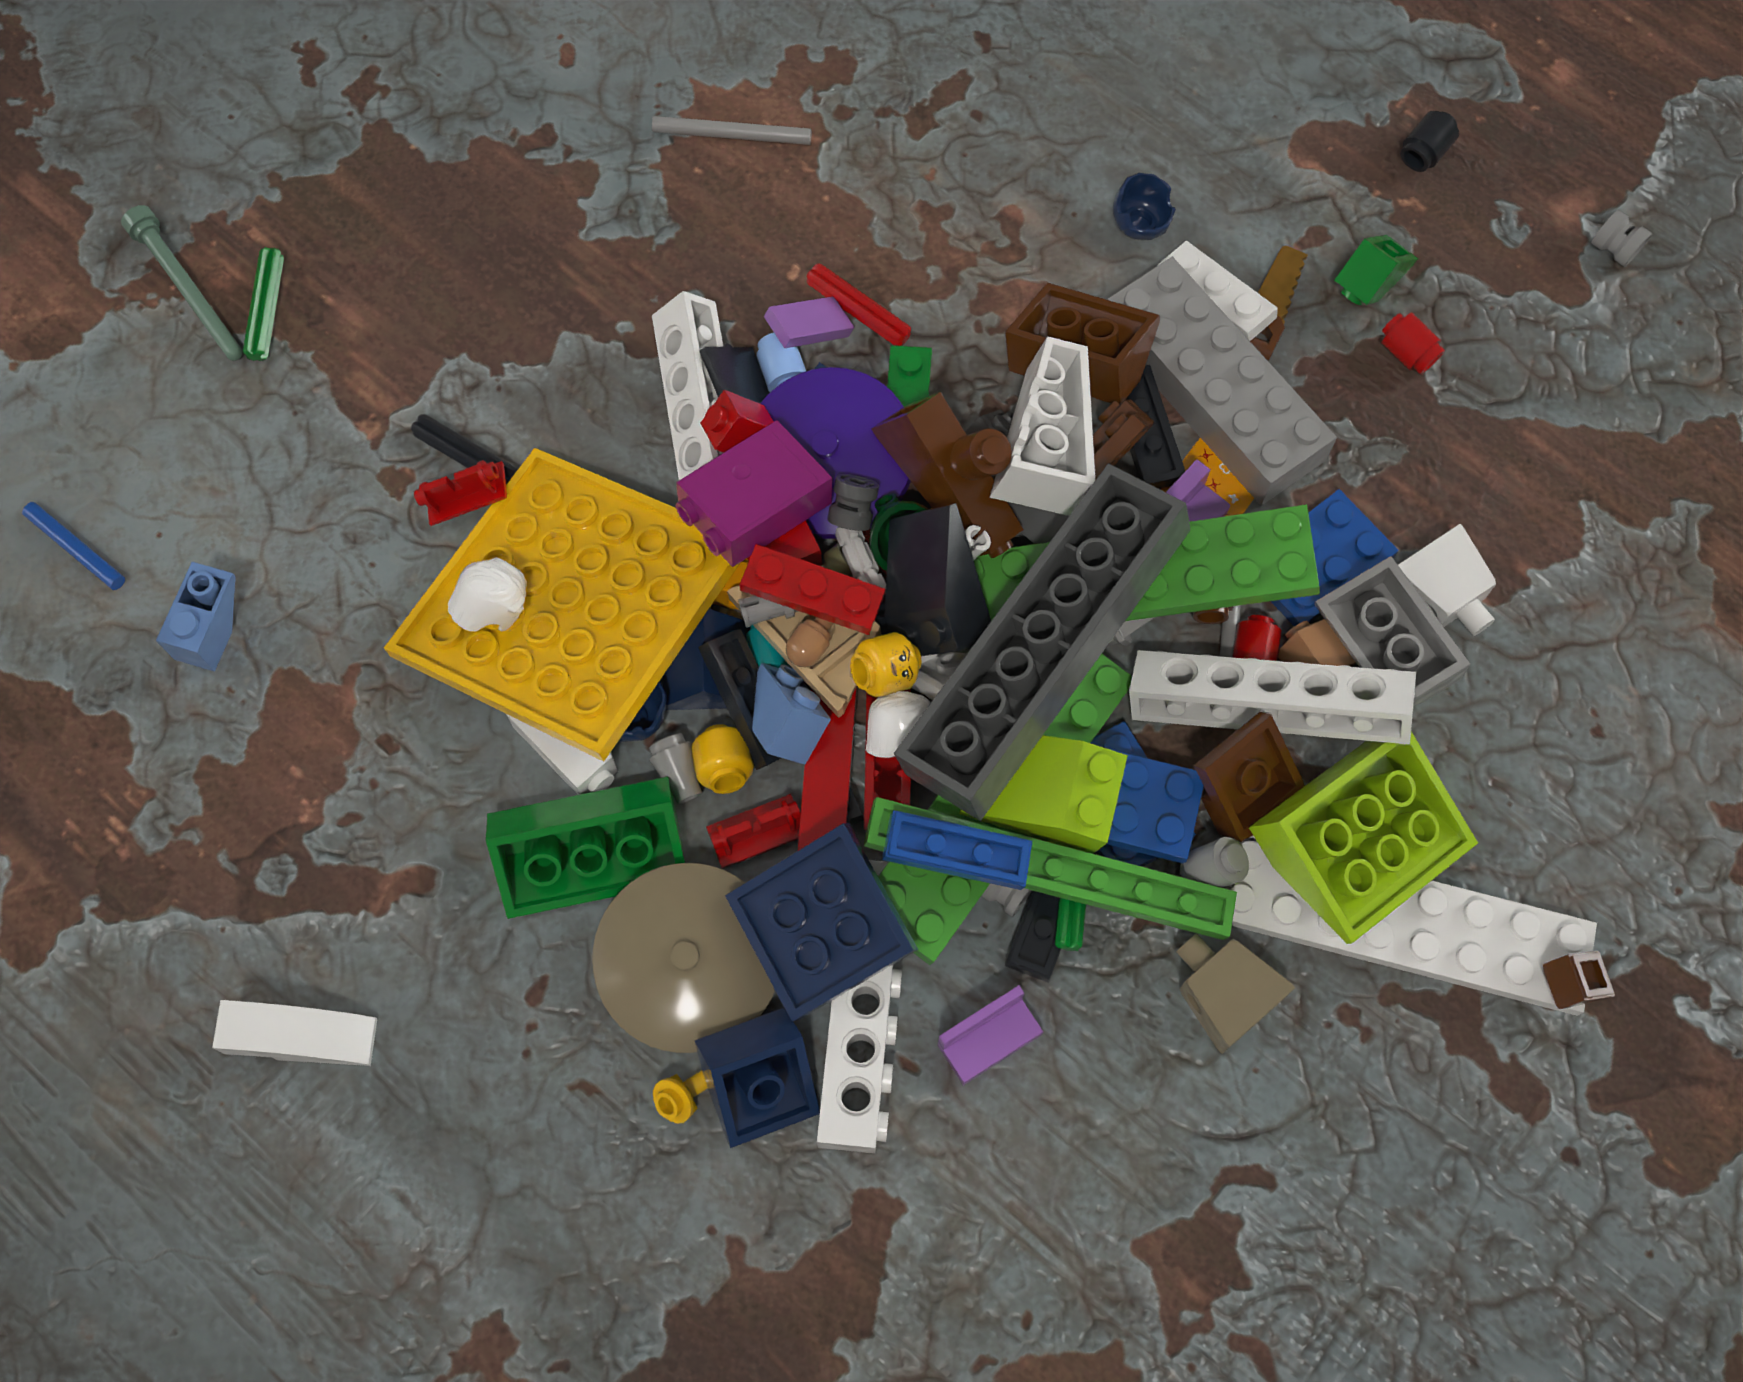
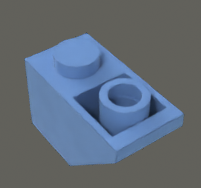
M191 562L156 639L158 644L174 660L211 671L216 670L232 634L236 578L233 573Z
M761 663L757 672L752 731L767 754L805 765L831 719L820 705V698L809 690L803 681L804 679L792 667L780 665L777 668Z

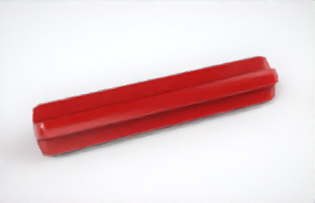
M817 263L808 272L806 277L809 286L826 298L834 297L843 310L894 346H903L909 339L911 327L824 265Z

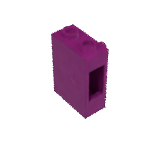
M778 420L676 482L678 495L676 509L679 516L688 526L694 524L703 534V539L708 549L715 556L721 554L732 567L751 556L755 544L765 547L832 503V477Z

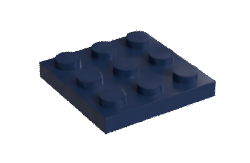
M846 823L841 824L725 895L792 1022L802 1019L918 950L852 828Z

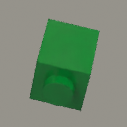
M1388 235L1364 238L1334 281L1344 287L1341 293L1351 302L1357 305H1362L1363 303L1369 305L1378 302L1419 258Z

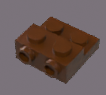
M1131 399L1125 400L1122 405L1115 400L1098 418L1103 425L1093 434L1095 481L1108 464L1115 466L1155 424Z
M1263 712L1256 714L1194 765L1207 791V794L1201 800L1218 834L1233 838L1239 842L1253 836L1249 829L1250 826L1305 786L1272 715Z

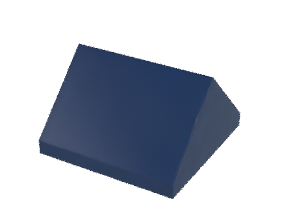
M708 609L663 675V688L667 695L666 710L727 709L698 647L739 628L746 639V634L750 631V627L746 628L744 620Z

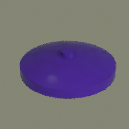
M847 368L813 369L784 381L773 389L761 402L773 421L778 420L832 477L831 504L835 503L836 493L833 488L835 478L840 474L866 477L879 484L877 499L871 502L870 511L873 514L872 521L878 513L875 508V502L890 493L896 494L899 501L903 499L911 481L871 430V428L903 407L895 394L880 381L865 373ZM830 505L806 520L814 538L837 539L835 532L839 527L827 520Z

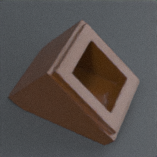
M1599 951L1568 954L1543 965L1546 979L1558 1009L1570 1008L1615 996Z

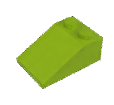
M1043 735L981 821L1046 842L1094 854L1108 843L1128 755L1085 741ZM960 809V815L976 819L970 814Z

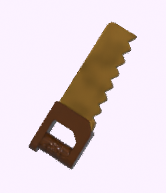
M1283 246L1280 249L1258 291V294L1278 308L1277 318L1260 332L1266 336L1269 342L1256 337L1250 341L1267 361L1270 360L1285 329L1284 318H1286L1287 309L1291 305L1290 299L1293 298L1294 289L1298 285L1297 280L1301 276L1300 270L1305 265L1303 261L1308 256V254L1289 246Z

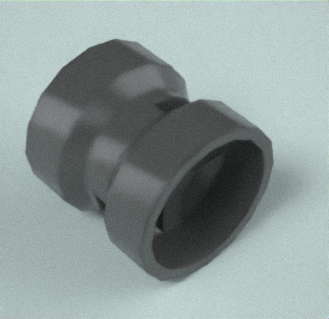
M837 475L833 488L836 493V500L829 507L828 522L848 530H869L873 518L870 506L871 502L877 499L879 484L858 475Z

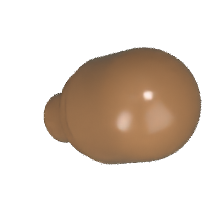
M816 617L814 621L807 619L804 623L799 624L786 644V655L790 662L804 668L816 664L830 645L831 635L828 631L834 623Z

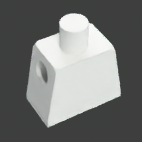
M1461 524L1398 564L1443 627L1459 618L1470 633L1476 636L1495 621L1494 617L1481 603L1495 587V578Z

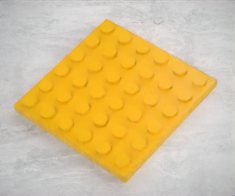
M534 448L507 483V498L493 503L385 645L384 649L390 657L604 762L740 563L732 567L721 554L715 556L706 546L703 534L694 524L688 526L681 519L675 507ZM497 557L519 569L527 581L526 597L523 604L524 610L510 628L500 631L498 630L499 625L490 624L474 632L463 629L453 621L452 616L448 612L447 604L455 589L459 575L467 565Z

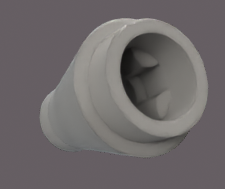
M682 733L663 738L649 747L652 754L649 761L661 778H669L671 791L677 804L688 802L703 794L694 770L691 742H686Z

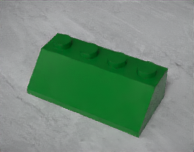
M668 777L487 813L485 840L507 919L616 897L629 883L651 870L667 865L686 863Z

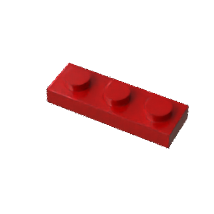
M758 544L754 546L740 582V591L866 635H870L885 594V588Z

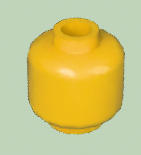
M723 724L712 725L698 735L692 743L691 750L696 778L702 786L719 794L735 792L741 789L753 774V759L747 744L737 728Z

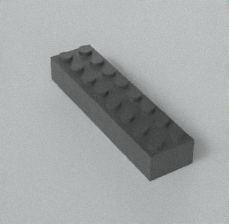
M1108 464L894 752L904 773L981 821L1190 532L1186 503Z

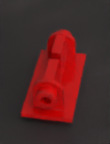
M482 460L477 462V465L454 473V479L452 480L445 476L429 483H421L419 489L414 491V498L419 506L426 505L428 507L429 525L433 526L506 499L504 463L502 461L486 463Z
M789 794L706 826L722 869L799 839L801 813L796 801Z

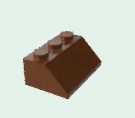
M1047 283L1005 331L1009 371L1025 376L1027 368L1047 336L1088 346L1091 397L1108 403H1113L1116 400L1121 405L1141 380L1160 323V315Z

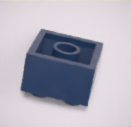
M785 1008L694 1040L703 1076L730 1148L820 1114L803 1036L794 1022L791 1021Z

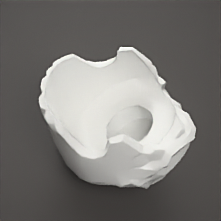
M497 557L467 565L459 575L455 589L447 604L448 612L452 616L453 621L468 631L477 632L490 624L499 625L498 630L500 631L507 630L524 610L523 604L525 602L527 586L524 574L513 565Z
M898 691L878 697L871 704L868 714L867 753L881 758L895 757L894 752L931 702L920 694L908 691Z

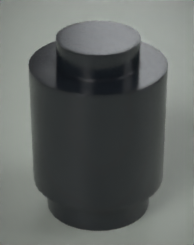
M1430 111L1422 118L1403 141V149L1400 152L1401 159L1410 169L1424 172L1428 168L1434 167L1459 137V129L1454 117L1447 112Z

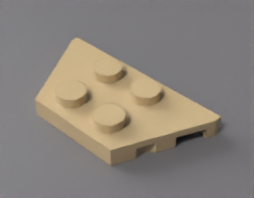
M740 586L732 587L727 591L729 600L739 610L738 599L754 596L740 591ZM798 611L794 612L795 617L786 619L784 615L754 624L753 626L838 718L844 714L857 686L850 670L851 658L855 654L856 648L863 640L881 635L880 626L876 621L873 624L870 635L834 623L828 631L831 635L829 647L816 664L804 668L790 662L786 655V644L799 624L804 623L807 619L814 621L815 616Z

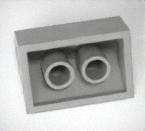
M1392 556L1315 601V606L1359 668L1396 669L1399 671L1416 672L1414 706L1427 701L1460 681L1470 666L1469 661Z

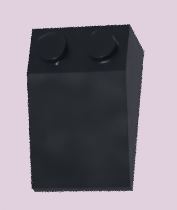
M956 503L897 516L889 521L884 618L889 633L897 632L904 635L911 644L918 648L921 656L956 652L976 643L991 623Z

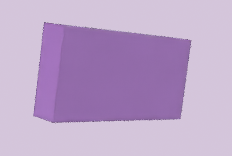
M834 297L771 306L764 315L765 320L784 348L847 338L855 328Z

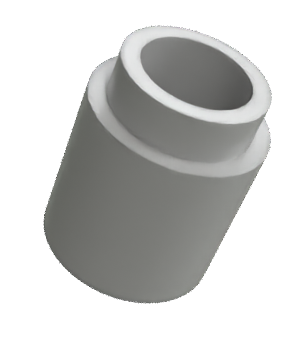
M1223 837L1189 851L1186 863H1181L1180 865L1181 877L1221 888L1241 882L1245 879L1249 870V860L1245 849L1237 840L1230 837Z

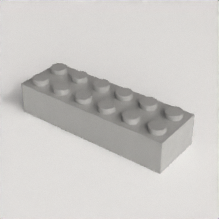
M1173 256L1107 299L1160 315V323L1146 365L1151 366L1158 390L1260 506L1327 460L1337 439L1335 434Z

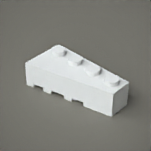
M1048 336L1026 370L1007 436L1011 445V460L1004 471L996 474L990 498L1070 516L1094 484L1095 465L1088 346Z

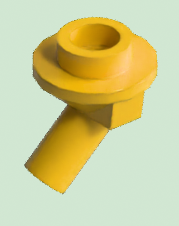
M702 1070L685 1081H682L678 1074H675L669 1078L661 1079L654 1086L653 1100L658 1113L662 1117L677 1124L684 1123L698 1109L693 1098L708 1089Z

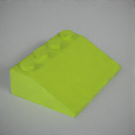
M1412 731L1410 744L1365 741L1249 827L1272 867L1346 944L1354 943L1478 844V841Z

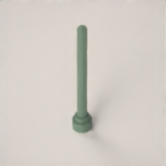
M138 205L129 209L121 219V224L133 240L147 245L226 357L232 361L239 360L243 354L241 347L160 237V222L155 214L145 205Z

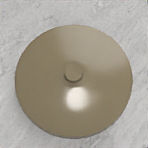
M699 863L672 864L651 870L639 876L621 890L610 903L595 935L592 956L593 974L599 996L605 1008L617 1024L629 1035L642 1043L660 1050L676 1053L697 1052L694 1040L763 1015L774 996L775 989L725 897L731 891L745 884L743 880L723 869Z

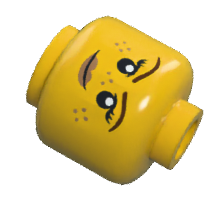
M893 632L860 642L855 650V654L851 658L850 670L855 684L860 689L865 690L874 697H882L912 688L917 680L922 660L920 652L915 645L911 644L904 635Z

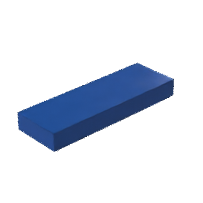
M893 810L890 814L882 860L1022 890L1026 886L1032 841Z

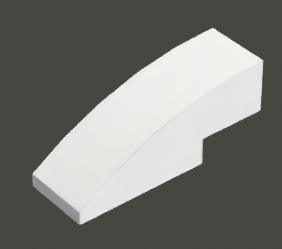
M220 1000L212 1048L227 1055L272 1057L281 1061L371 1066L377 1018L315 1008Z

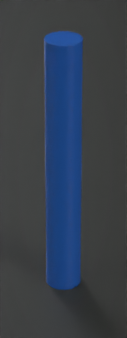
M30 502L23 508L22 514L108 587L112 590L122 587L125 582V577L38 504Z

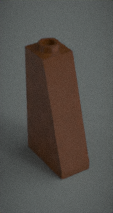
M941 392L902 407L871 428L876 438L932 509L956 503L964 531L972 525L981 527L980 531L972 538L973 540L981 535L984 530L988 533L991 540L990 547L979 556L988 554L992 559L1003 554L1013 546L1010 539L1024 529L1007 501L990 498L994 484L992 476L978 480H968L961 477L951 465L950 456L952 448L958 439L966 436V433Z

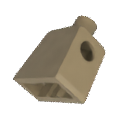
M1195 934L1177 951V954L1195 972L1180 987V992L1221 1054L1229 1049L1295 989L1291 982L1234 939L1219 952L1215 953L1198 934Z

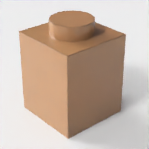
M1325 619L1312 625L1308 621H1303L1294 626L1286 633L1285 636L1288 641L1278 652V658L1282 662H1303L1334 666L1347 665L1351 667L1356 664Z

